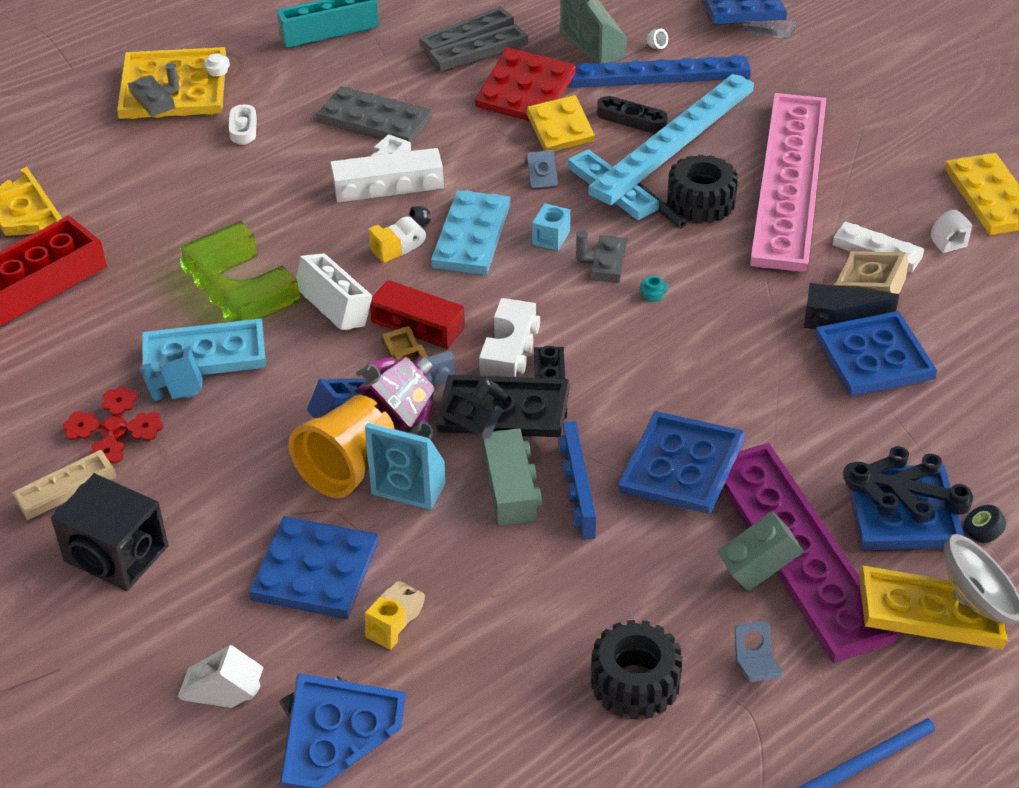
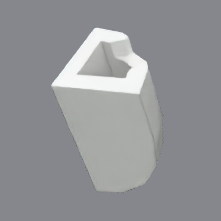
M951 209L936 219L931 228L930 236L942 253L968 246L972 224L958 210Z

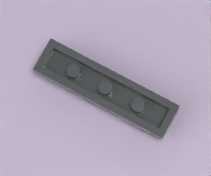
M499 6L419 37V44L421 48L429 53L430 50L514 25V17Z
M517 24L430 50L429 59L440 71L450 70L453 67L472 63L475 60L504 52L506 47L517 49L520 46L527 45L528 35Z

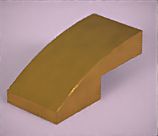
M410 326L382 334L381 341L389 357H393L396 360L407 357L412 363L419 356L427 358L422 344L418 345Z

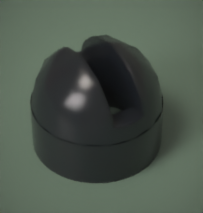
M411 206L409 217L422 228L429 225L431 218H427V215L430 214V211L423 206Z

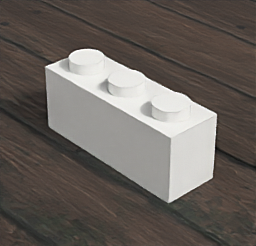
M325 253L300 256L294 287L315 305L321 313L328 317L337 328L351 330L352 328L364 327L372 295Z

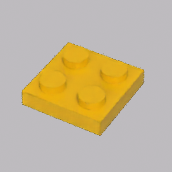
M576 95L527 107L526 113L544 151H558L594 141L595 134Z

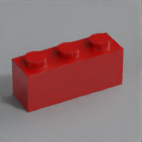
M388 279L372 296L370 304L372 323L392 330L410 326L415 338L442 348L449 349L465 329L463 305Z

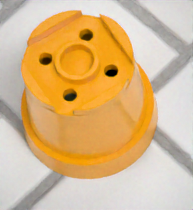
M355 395L321 418L310 419L292 431L289 437V452L292 462L301 477L319 493L331 498H344L362 482L365 472L369 468L365 425L367 423L394 429L390 416L386 411L381 414L374 407L378 403L373 399L363 395Z

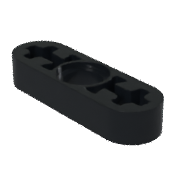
M604 96L597 101V116L607 121L654 134L664 128L668 122L667 113L660 109L613 96Z

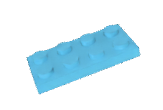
M457 190L431 259L432 268L487 275L510 208V196Z
M262 319L142 332L143 365L150 363L154 373L161 372L159 364L162 355L187 347L191 348L201 375L267 368Z

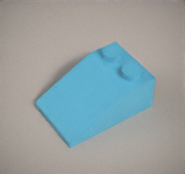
M367 423L365 425L371 494L432 510L446 480L445 462L430 438Z

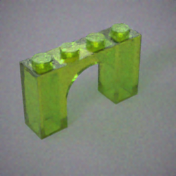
M241 220L181 245L183 258L180 259L182 269L186 274L192 275L200 290L204 289L211 303L220 307L227 321L264 319L300 303L298 281L283 265L250 279L235 280L222 276L227 270L258 257L255 235Z

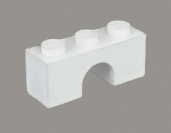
M501 298L494 316L495 338H486L479 356L480 376L518 377L519 373L524 374L527 361L525 355L526 353H531L534 340L532 335L533 333L537 334L540 327V316H536V303Z

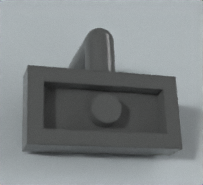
M175 63L166 64L169 83L167 85L161 86L151 75L128 83L129 92L151 117L175 108L174 100L170 96V94L176 93L180 89Z
M580 230L576 233V259L581 262L593 263L591 280L620 283L628 238L600 235L596 252L587 251L588 233Z

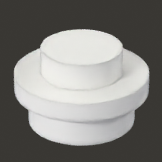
M218 53L210 55L204 61L205 69L212 76L226 74L230 66L229 59Z

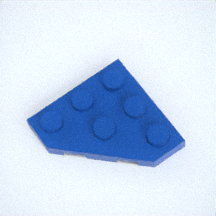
M298 673L279 786L322 788L402 728L406 692Z

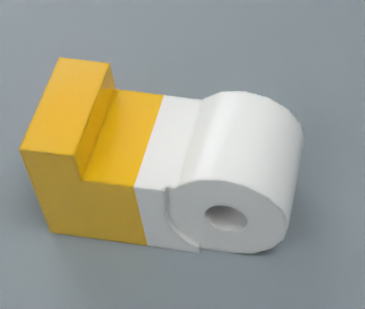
M403 217L394 225L384 229L379 225L368 228L370 250L382 263L411 252L421 246L426 238L425 230L411 217Z

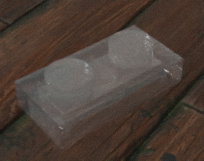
M797 20L743 21L742 30L750 31L749 33L752 35L769 34L777 39L790 38L796 30Z

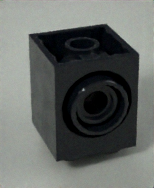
M93 473L85 483L81 484L76 492L62 506L58 507L51 516L64 562L127 592L169 546L159 502L96 473Z

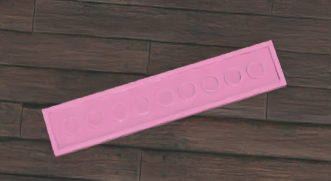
M775 93L750 266L793 272L808 271L827 98Z

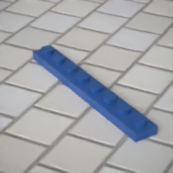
M739 55L717 58L712 56L698 59L682 58L679 60H635L632 62H607L602 64L583 63L575 65L576 73L567 88L725 80L732 74L750 79L751 69L747 56Z

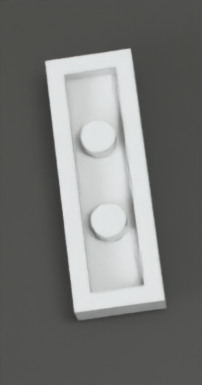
M846 221L833 239V246L847 251L906 252L908 259L907 272L910 273L914 271L924 252V248L909 242H904Z

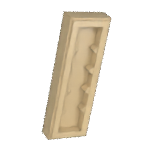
M99 450L12 492V495L26 520H29L66 502L93 473L109 480L117 477L105 454L102 450Z

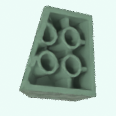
M560 0V33L597 64L616 62L626 57V35L599 0Z

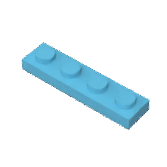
M589 149L568 159V168L588 184H592L612 168L611 165ZM638 185L614 202L636 220H640L659 210V201Z

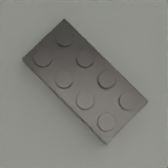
M340 86L316 115L317 122L379 139H384L389 134L409 141L412 144L432 119V110L420 107L419 105H412L397 101L396 99H389Z

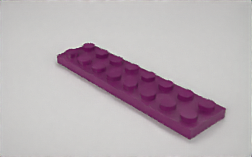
M770 443L739 451L723 486V490L747 528L773 511L790 529L804 553L781 568L776 574L833 664L896 643L897 632L865 627L859 575Z

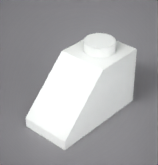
M228 645L188 668L177 697L183 701L233 708L246 700H251L257 694L260 688L259 679L263 666L232 645Z

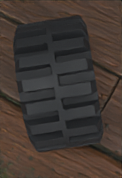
M699 154L697 156H687L686 159L681 158L669 170L667 204L687 221L692 220L695 223H712L713 220L720 221L724 216H729L731 210L735 208L738 173L736 169H733L732 164L726 163V160L715 158L712 155L704 156Z
M627 620L626 625L618 622L613 624L612 630L606 628L601 632V638H597L594 642V650H592L591 689H594L595 698L597 701L602 700V706L606 710L613 708L615 715L620 717L623 714H628L630 719L638 720V715H644L645 719L652 718L655 711L659 714L665 712L667 705L672 706L676 701V694H679L683 662L681 647L679 643H675V637L671 633L664 634L663 627L659 625L652 627L649 621L643 620L642 624L635 623V620ZM630 665H639L651 671L631 673L622 668Z

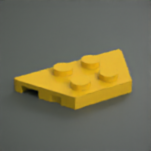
M28 167L20 170L21 177L13 183L11 180H7L0 186V228L5 236L34 234L62 219Z

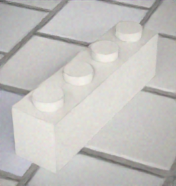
M438 148L331 161L337 203L444 189L443 165Z

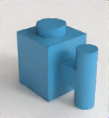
M190 347L162 355L159 364L161 372L154 373L150 363L139 368L154 402L164 398L161 388L167 386L172 400L180 397L188 399L202 390L203 378Z

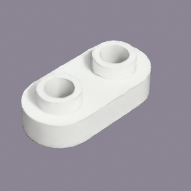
M238 105L230 111V139L240 145L249 144L256 137V110L251 105Z

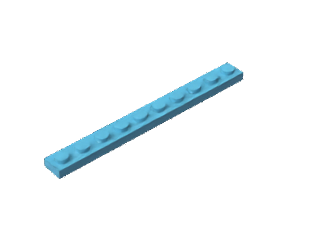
M732 74L590 184L588 195L612 205L752 93L754 83L740 75Z

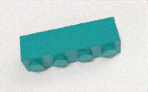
M319 0L276 10L279 35L286 48L379 27L376 0Z

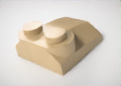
M850 251V256L837 282L833 285L899 294L906 280L907 254L906 252Z

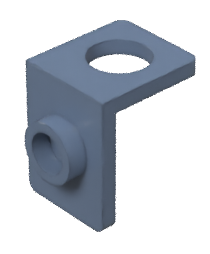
M554 150L528 152L524 158V163H528L531 188L557 186Z
M768 621L735 625L736 663L747 680L755 682L783 677V670L771 653L770 624ZM751 631H757L762 634L761 644L754 649H748L743 645L745 635Z

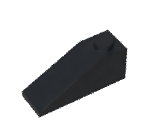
M810 283L804 328L816 329V327L896 312L899 294Z

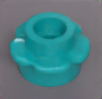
M649 276L640 283L642 297L650 302L662 300L668 291V285L658 276Z

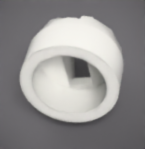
M654 29L650 31L646 38L647 44L654 49H663L668 43V35L664 29Z

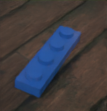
M576 421L563 422V435L558 436L559 454H565L566 459H562L564 478H570V483H567L569 502H575L576 506L572 507L574 527L580 526L582 540L594 539L596 536V513Z

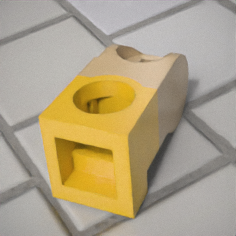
M397 581L365 612V637L391 650L398 642V634L420 613L424 604L425 594L401 581Z

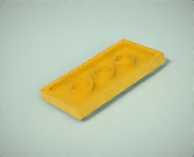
M987 153L946 161L945 171L989 236L1019 231V184L997 153Z
M862 566L859 573L865 627L1002 650L1008 641L1005 624L978 614L970 606H964L954 595V587L950 580Z

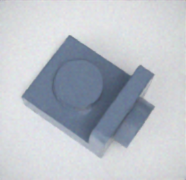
M451 351L427 357L433 368L425 377L433 386L445 384L448 375H455V358Z

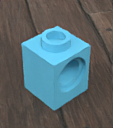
M544 203L532 222V245L559 251L570 232L571 210Z

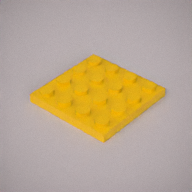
M225 47L126 52L117 108L119 119L151 117L129 92L128 83L151 75L161 86L169 84L166 72V64L168 63L176 64L180 86L178 92L170 94L174 100L175 108L153 117H186L189 115H214L222 113L225 74L222 76L210 75L204 67V61L210 55L216 53L226 56Z

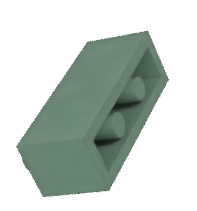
M520 428L492 432L489 439L482 436L483 457L498 526L537 521V507H542L540 488H534L533 483H536L535 465L528 464V460L531 459L529 441H523Z

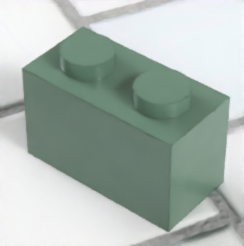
M773 511L717 550L730 574L748 591H751L804 553L790 529Z

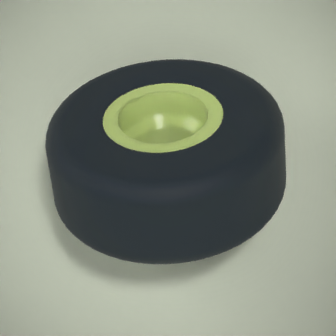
M982 505L973 509L964 521V529L967 534L981 543H988L997 539L1006 528V519L1003 513L994 505Z

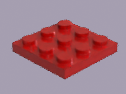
M506 47L474 99L475 106L530 121L526 113L527 107L561 99L576 73L575 64Z

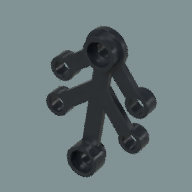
M895 446L891 448L888 457L871 464L864 462L849 463L843 471V479L846 486L855 492H866L877 505V510L883 515L895 514L900 501L908 509L911 518L915 522H928L933 510L931 504L924 500H917L913 494L943 500L946 509L957 515L968 513L973 502V494L966 485L955 484L951 488H945L916 481L927 475L934 476L940 472L942 459L932 453L924 455L921 464L892 476L882 473L894 467L904 468L907 465L909 452L904 447ZM879 486L889 488L892 493H883Z

